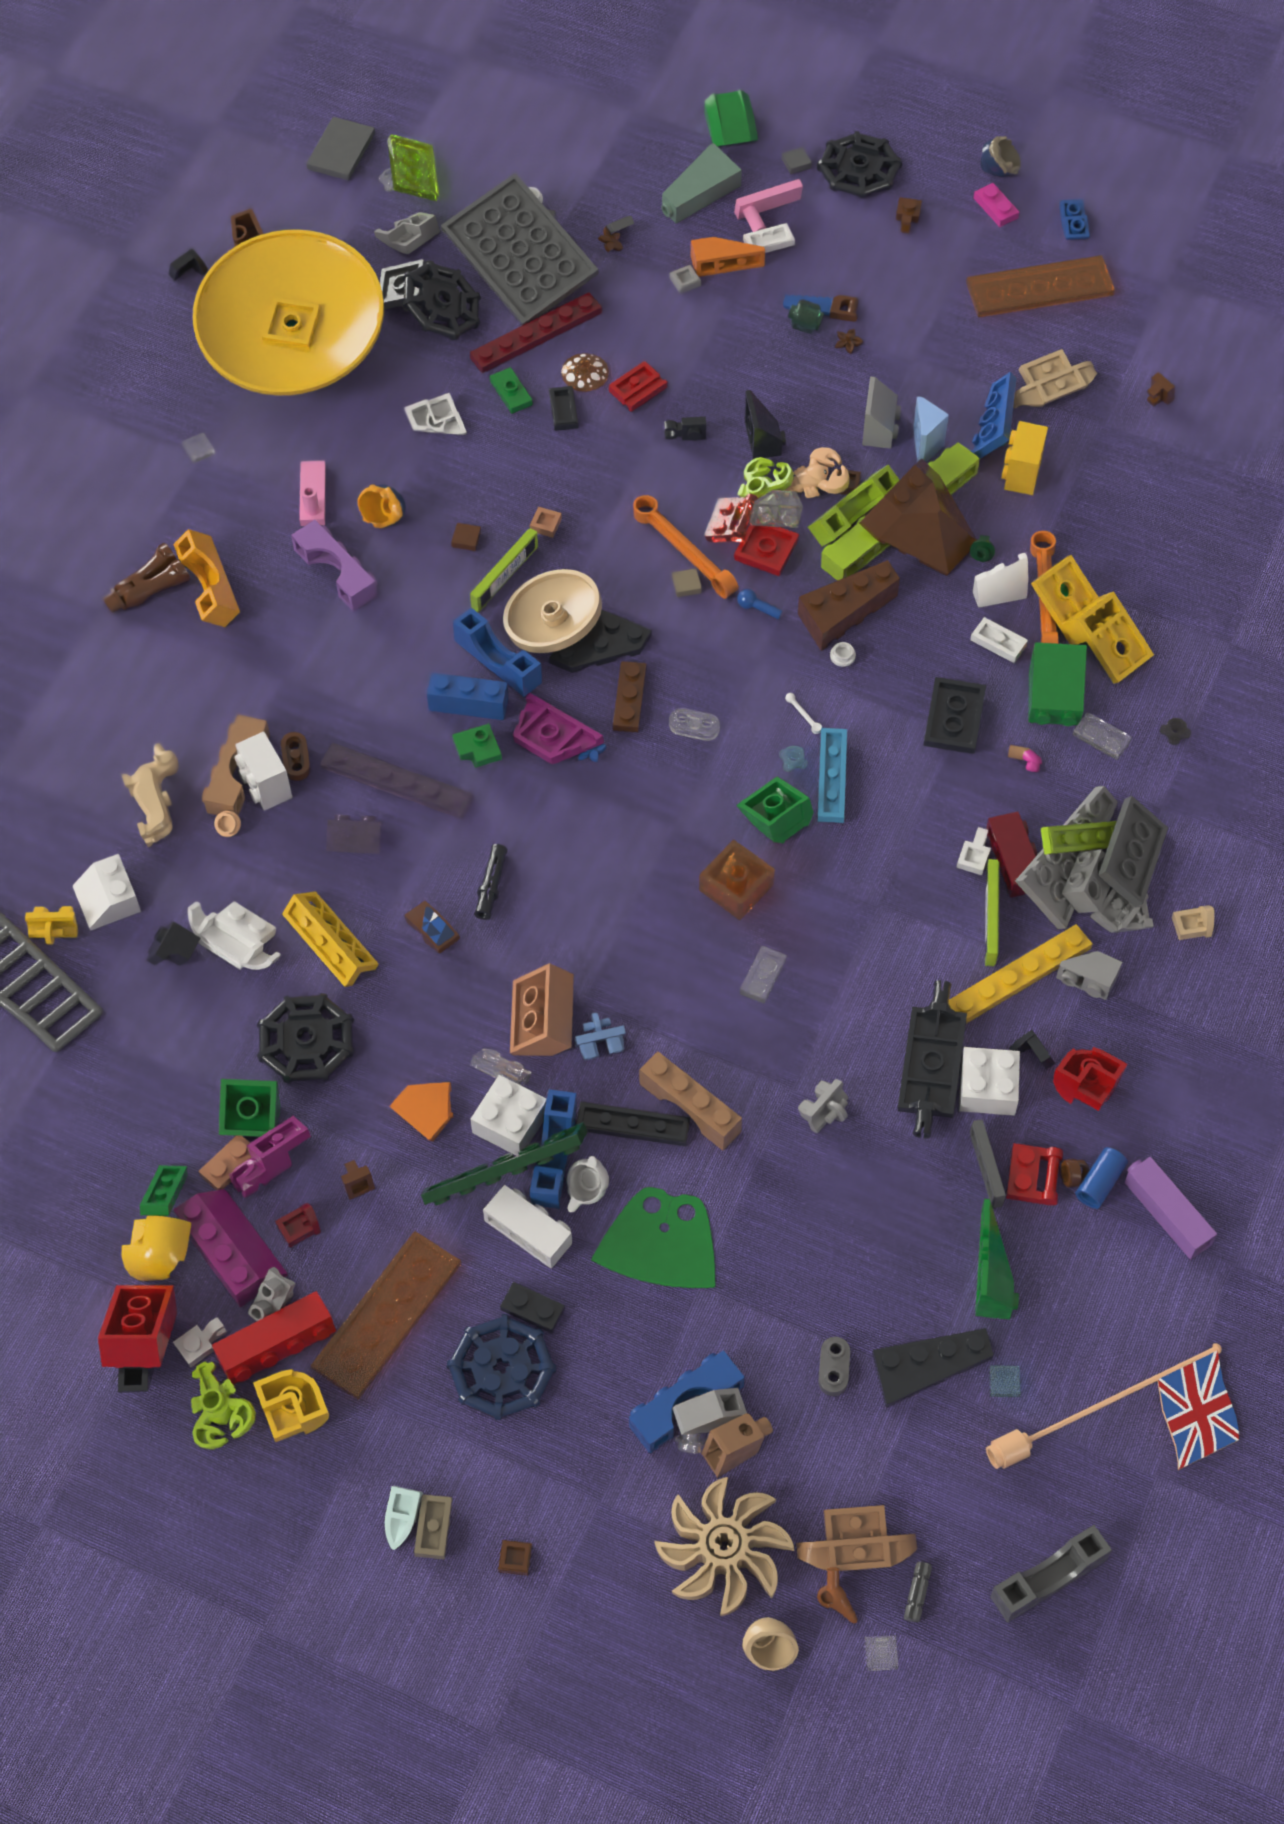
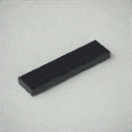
M580 1102L576 1125L584 1122L589 1133L686 1147L690 1117Z

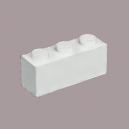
M504 1185L483 1209L485 1222L551 1269L572 1245V1233L568 1225L561 1220L556 1222L550 1218L548 1212L538 1204L532 1205L526 1200L525 1195L516 1188L511 1190Z

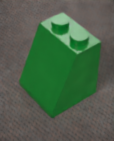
M1035 642L1029 668V723L1040 725L1062 724L1064 726L1080 725L1084 709L1087 645Z

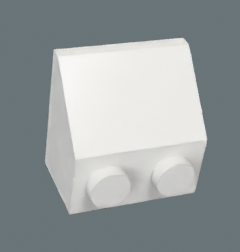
M119 854L93 863L73 885L90 931L141 912Z

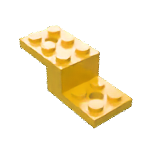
M1072 555L1065 557L1031 583L1069 644L1078 645L1087 642L1113 684L1120 682L1154 656V653L1114 591L1098 597ZM1061 584H1065L1069 589L1067 597L1061 593ZM1118 642L1124 645L1125 651L1123 655L1117 651L1116 645Z

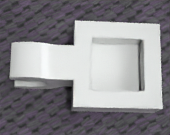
M978 827L973 843L965 841L957 862V868L979 875L983 874L991 849L985 847L988 834L987 829Z
M217 1317L210 1321L203 1331L196 1325L173 1343L189 1366L193 1367L214 1351L211 1343L222 1337L227 1331Z

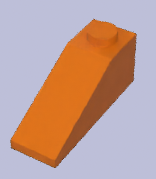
M717 237L691 240V260L698 277L765 266V248L763 246Z

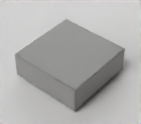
M691 265L670 272V280L680 294L701 286V279Z

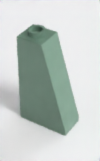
M714 143L709 145L662 193L661 209L664 215L670 217L676 224L741 187L742 170Z

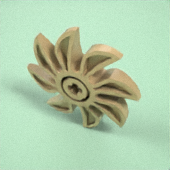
M728 1477L713 1482L703 1495L702 1510L709 1521L708 1524H702L691 1513L679 1495L676 1496L671 1511L672 1521L677 1533L683 1538L698 1541L697 1544H674L655 1541V1547L660 1558L672 1568L686 1571L697 1563L705 1564L693 1576L672 1590V1593L679 1598L687 1600L704 1598L713 1592L716 1576L718 1574L726 1576L720 1616L734 1612L745 1600L747 1582L739 1570L740 1568H747L757 1578L770 1598L776 1592L778 1576L773 1560L767 1554L751 1551V1548L769 1547L794 1551V1545L788 1533L775 1523L763 1521L751 1529L744 1528L753 1518L776 1502V1499L764 1493L745 1494L736 1500L732 1517L725 1518L723 1516ZM721 1542H728L727 1550H720Z

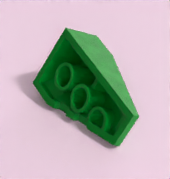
M984 1199L981 1210L975 1316L1010 1320L1012 1311L1018 1309L1019 1293L1014 1292V1279L990 1199Z

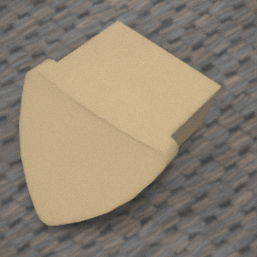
M1206 905L1195 909L1173 912L1172 920L1178 939L1184 940L1202 936L1212 937L1214 908Z

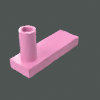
M800 179L738 198L736 199L734 213L738 220L746 218L753 232L766 229L759 213L800 200L803 185Z
M301 461L300 525L306 526L313 520H316L320 525H325L326 463L325 461Z

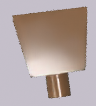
M746 1413L711 1430L701 1454L718 1478L756 1455L764 1437L773 1432L772 1425L766 1417L754 1421L751 1415Z

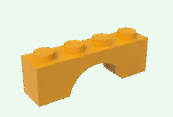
M188 529L173 545L181 563L197 576L203 586V594L195 601L202 621L226 627L240 613L214 542L211 536Z

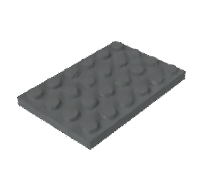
M516 173L509 176L441 225L442 231L521 325L540 317L599 274L598 268Z

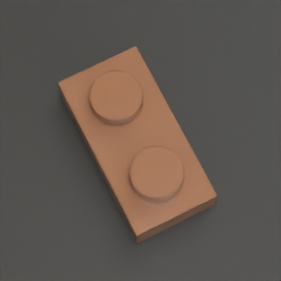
M235 1136L198 1171L199 1175L215 1190L224 1189L231 1182L229 1174L237 1166L251 1158L247 1147L250 1142L243 1136Z

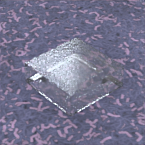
M204 432L182 442L183 448L193 464L215 454L214 448Z

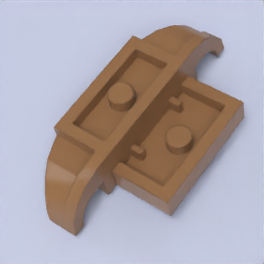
M884 1505L823 1510L826 1541L796 1543L798 1559L826 1571L830 1567L839 1568V1571L891 1567L902 1562L917 1550L916 1534L887 1536Z

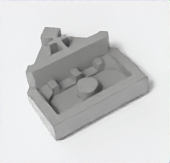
M1111 888L1107 893L1100 912H1093L1090 916L1111 933L1153 927V920L1149 918L1146 901L1148 894H1146L1144 903L1135 908L1115 889Z

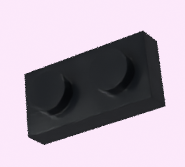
M513 1282L500 1309L509 1315L552 1334L565 1310V1305Z

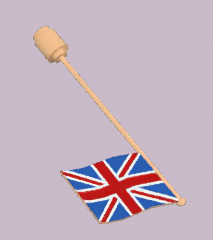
M1214 1343L1212 1348L1031 1436H1028L1025 1432L1021 1433L1018 1429L991 1441V1445L986 1447L987 1456L994 1468L1002 1467L1005 1469L1030 1457L1033 1441L1157 1381L1162 1412L1175 1445L1178 1470L1239 1440L1236 1414L1221 1373L1218 1354L1221 1353L1222 1348L1219 1344Z

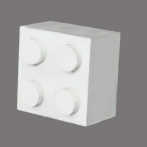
M264 731L235 744L238 755H235L234 758L239 767L238 773L242 782L249 784L251 788L249 793L255 804L259 802L265 811L292 798L287 771Z
M964 1047L961 1059L959 1111L1015 1116L1019 1100L1020 1051Z
M498 1075L471 1117L472 1133L517 1156L521 1149L530 1144L543 1123L547 1099Z

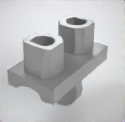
M835 1079L831 1084L821 1080L814 1091L818 1098L817 1101L814 1103L807 1099L799 1105L800 1115L808 1121L812 1131L818 1133L827 1122L831 1124L834 1119L843 1122L848 1117L844 1109L848 1105V1096L842 1089V1081Z
M275 1267L269 1269L248 1314L256 1321H259L284 1308L286 1303L290 1302L293 1297V1288L296 1283L283 1277Z

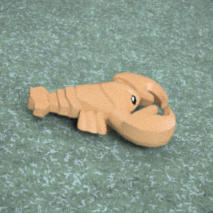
M821 447L811 453L807 468L801 466L793 472L796 476H794L791 486L784 491L777 490L776 492L783 500H788L789 495L792 493H801L803 491L806 498H813L820 495L819 489L831 494L842 493L849 486L850 477L848 470L842 465L841 476H838L839 471L835 469L829 480H826L828 467H834V461L838 465L842 464V461L835 450Z

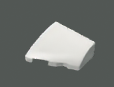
M450 393L429 401L425 399L404 407L405 414L413 431L457 435L467 434Z
M1026 553L1019 554V561L1009 566L1001 563L995 566L994 569L975 576L973 594L978 608L1027 598L1028 559Z

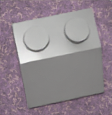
M870 376L862 445L891 449L892 439H897L899 425L894 424L895 420H900L901 406L897 405L898 395L876 377Z

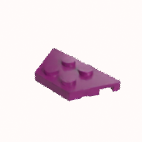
M528 693L526 696L527 703L524 711L521 710L519 724L513 733L515 743L552 765L604 743L603 735L532 693Z

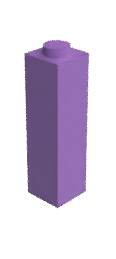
M1151 1156L1143 1162L1137 1160L1127 1169L1128 1174L1125 1184L1190 1260L1213 1245L1217 1233Z

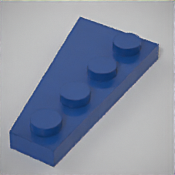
M1011 372L994 382L989 391L984 406L987 411L980 417L978 423L981 426L980 432L975 434L972 440L975 446L971 452L980 459L998 447H1003L1010 440L1017 379Z

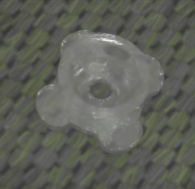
M394 168L386 169L378 178L379 182L383 183L384 190L388 192L405 185V180L401 179L400 172Z
M700 1433L679 1434L678 1437H675V1441L679 1442L678 1450L688 1453H701L702 1446L706 1443L707 1439L701 1438Z

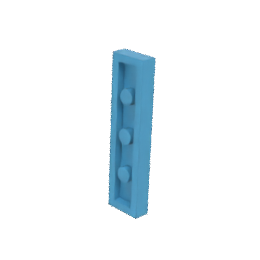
M821 728L817 822L844 823L847 729Z

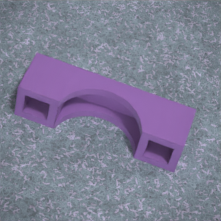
M313 520L291 535L294 550L308 565L327 563L341 571L336 581L338 596L353 612L377 596V580L371 572H366L362 568L360 561L355 556L351 557L347 553L341 541L337 542L326 526H321L316 520Z

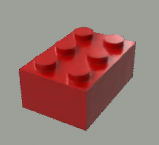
M116 1285L98 1336L102 1367H161L177 1316L174 1285Z

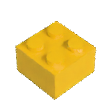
M1019 421L1017 431L1012 430L1001 479L1006 480L1004 490L1033 495L1048 427Z

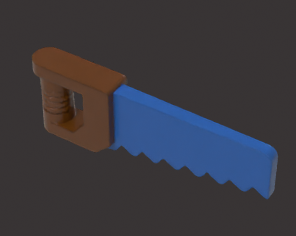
M785 294L783 307L786 309L795 310L798 301L805 299L808 302H803L805 304L801 311L807 305L809 310L804 309V312L828 315L831 319L850 322L857 321L858 315L856 311L859 299L856 297L837 295L832 298L828 296L823 298L821 296L809 297L805 295L803 297L801 295L795 296L792 294L789 296ZM843 306H848L847 311L840 310Z

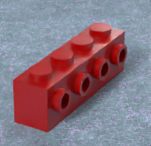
M315 1291L212 1344V1348L227 1379L234 1385L238 1382L246 1381L251 1375L274 1366L278 1361L292 1354L301 1352L305 1347L326 1339L330 1334L336 1332L329 1311L318 1292Z

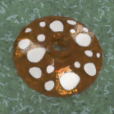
M589 353L576 354L568 358L563 364L561 371L563 381L567 386H572L576 391L584 392L596 390L603 386L609 374L607 363L601 357Z

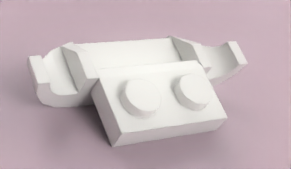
M197 901L188 907V919L191 929L195 935L201 938L198 943L241 970L243 967L256 970L265 969L279 959L281 954L275 952L273 955L263 952L264 944L275 936L276 927L235 901L220 913L212 912L208 916L204 914L201 904Z

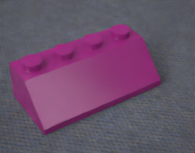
M225 1189L197 1193L173 1209L177 1219L191 1222L190 1240L240 1308L257 1297L260 1285L264 1281L269 1269L275 1267L283 1277L288 1276L285 1269Z

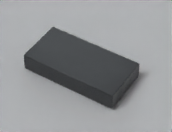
M573 387L549 388L554 430L578 429Z

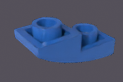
M1083 199L1060 200L1059 209L1065 239H1089L1088 218L1085 215Z

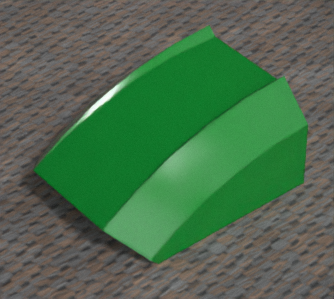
M739 89L734 92L713 93L705 100L704 115L712 143L716 146L758 140L749 94Z
M778 776L736 805L747 819L773 842L783 844L789 837L803 827L808 826L814 814L810 798Z

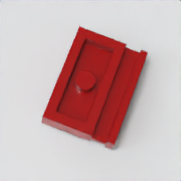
M643 361L609 384V392L624 406L629 407V411L632 412L665 390L668 381L663 380L655 369L646 361Z

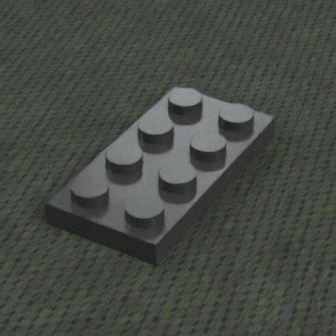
M1130 796L1124 799L1098 876L1136 908L1144 903L1168 827L1138 800Z

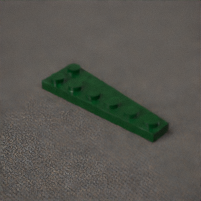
M584 1122L551 1135V1138L544 1141V1145L540 1146L539 1143L534 1142L518 1152L519 1155L515 1157L513 1153L505 1154L494 1160L491 1167H488V1164L485 1163L429 1186L421 1194L425 1205L434 1202L435 1206L450 1200V1195L458 1192L460 1195L468 1194L476 1189V1185L483 1182L486 1185L494 1184L502 1179L501 1175L509 1172L512 1175H517L528 1169L527 1165L535 1162L538 1165L545 1164L554 1159L553 1155L563 1152L564 1155L571 1154L580 1149L579 1145L583 1143L588 1133Z

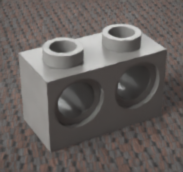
M1102 850L1079 852L1062 891V894L1077 913L1100 912L1110 889V885L1098 876L1105 857V853Z

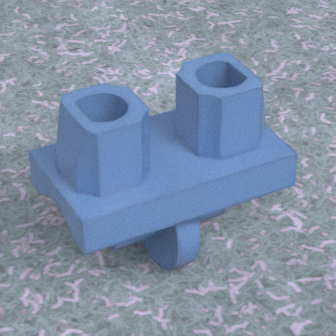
M592 1013V1022L584 1023L583 1029L584 1032L590 1030L595 1032L576 1036L574 1039L575 1046L580 1048L584 1060H590L599 1057L596 1043L603 1041L607 1043L609 1055L623 1052V1037L626 1032L624 1025L602 1030L603 1027L611 1026L610 1018L599 1020L598 1014Z

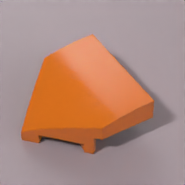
M451 1083L408 1085L389 1107L429 1141L433 1142L450 1121V1118H453L450 1101Z

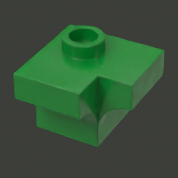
M489 723L452 735L460 760H471L474 768L502 760V754Z

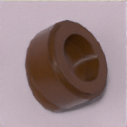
M1067 1159L1062 1162L1060 1168L1062 1182L1067 1188L1078 1187L1089 1172V1165L1084 1160Z

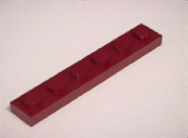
M588 292L471 351L470 359L483 374L601 314L602 306Z

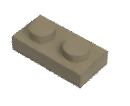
M422 1494L414 1550L415 1557L445 1559L453 1503L452 1497Z

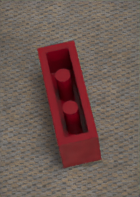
M1019 811L988 818L986 827L988 830L987 837L994 856L999 862V869L1009 896L1012 898L1025 895L1026 893L1015 880L1037 856L1036 846L1034 842L1030 843L1028 838L1029 829L1027 822L1021 819Z

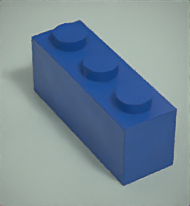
M432 672L426 693L429 711L496 720L505 719L509 700L507 682Z

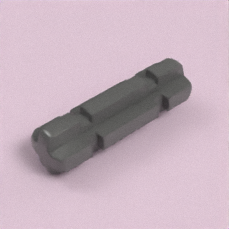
M917 1562L913 1574L915 1577L912 1579L907 1600L909 1605H906L904 1619L907 1621L918 1623L921 1619L923 1610L921 1607L924 1605L929 1583L927 1579L930 1578L932 1566L928 1563Z

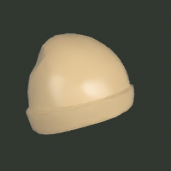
M770 1617L762 1618L752 1623L743 1638L742 1647L745 1655L753 1664L764 1670L775 1671L786 1668L794 1662L798 1655L799 1647L792 1630L783 1622Z

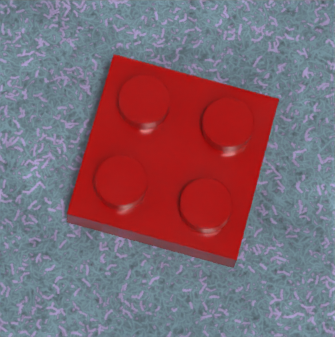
M753 518L734 553V560L780 577L799 541V534Z

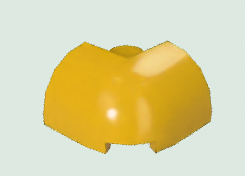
M147 1216L146 1219L134 1220L131 1244L122 1245L121 1254L124 1267L130 1276L140 1281L170 1278V1273L175 1269L178 1262H184L191 1222L164 1216Z
M290 1369L253 1382L275 1442L303 1431L306 1435L321 1427L329 1419V1413L319 1386L313 1377L311 1378L305 1373Z

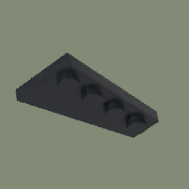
M986 1328L874 1349L872 1355L885 1407L888 1408L895 1405L897 1401L906 1397L910 1398L932 1385L936 1386L953 1375L964 1373L992 1360L993 1351Z

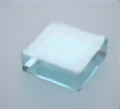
M990 1365V1397H1020L1019 1366Z

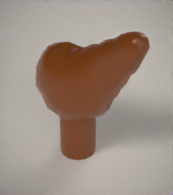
M827 1568V1585L822 1586L817 1593L819 1603L826 1608L836 1610L851 1623H857L856 1613L845 1591L839 1586V1568Z

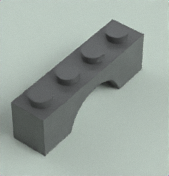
M1093 1525L1070 1539L1061 1549L1045 1561L1029 1570L1019 1571L995 1586L990 1598L1006 1622L1009 1623L1107 1561L1112 1549L1096 1526Z

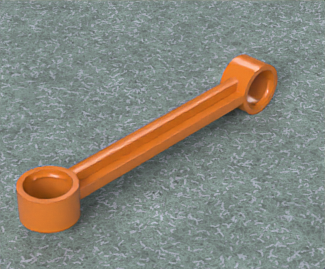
M642 495L635 499L633 503L634 518L643 524L650 523L711 581L714 590L721 598L726 599L738 591L739 586L735 577L728 570L721 571L658 511V502L654 497ZM644 506L653 508L650 512H641L638 509Z
M1038 531L1031 537L1030 552L1037 561L1038 577L1052 568L1051 557L1055 553L1056 538L1048 531ZM1039 542H1046L1051 546L1048 548H1040L1037 547L1035 544ZM1039 597L1041 643L1058 644L1056 622Z

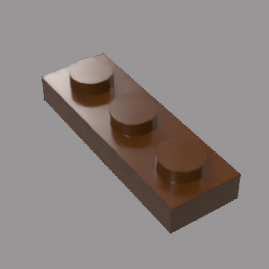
M621 661L613 731L639 732L646 663Z

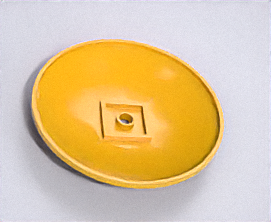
M308 230L274 231L253 237L232 248L207 272L199 286L193 305L195 337L201 352L209 364L221 376L235 385L268 395H296L312 392L329 386L345 377L372 350L378 339L384 318V301L380 282L368 261L347 243L333 236ZM290 320L297 321L295 326H286V323Z

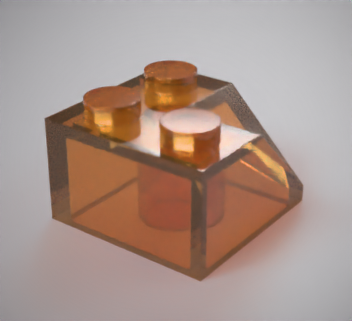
M733 839L699 874V891L741 920L774 885L775 869Z

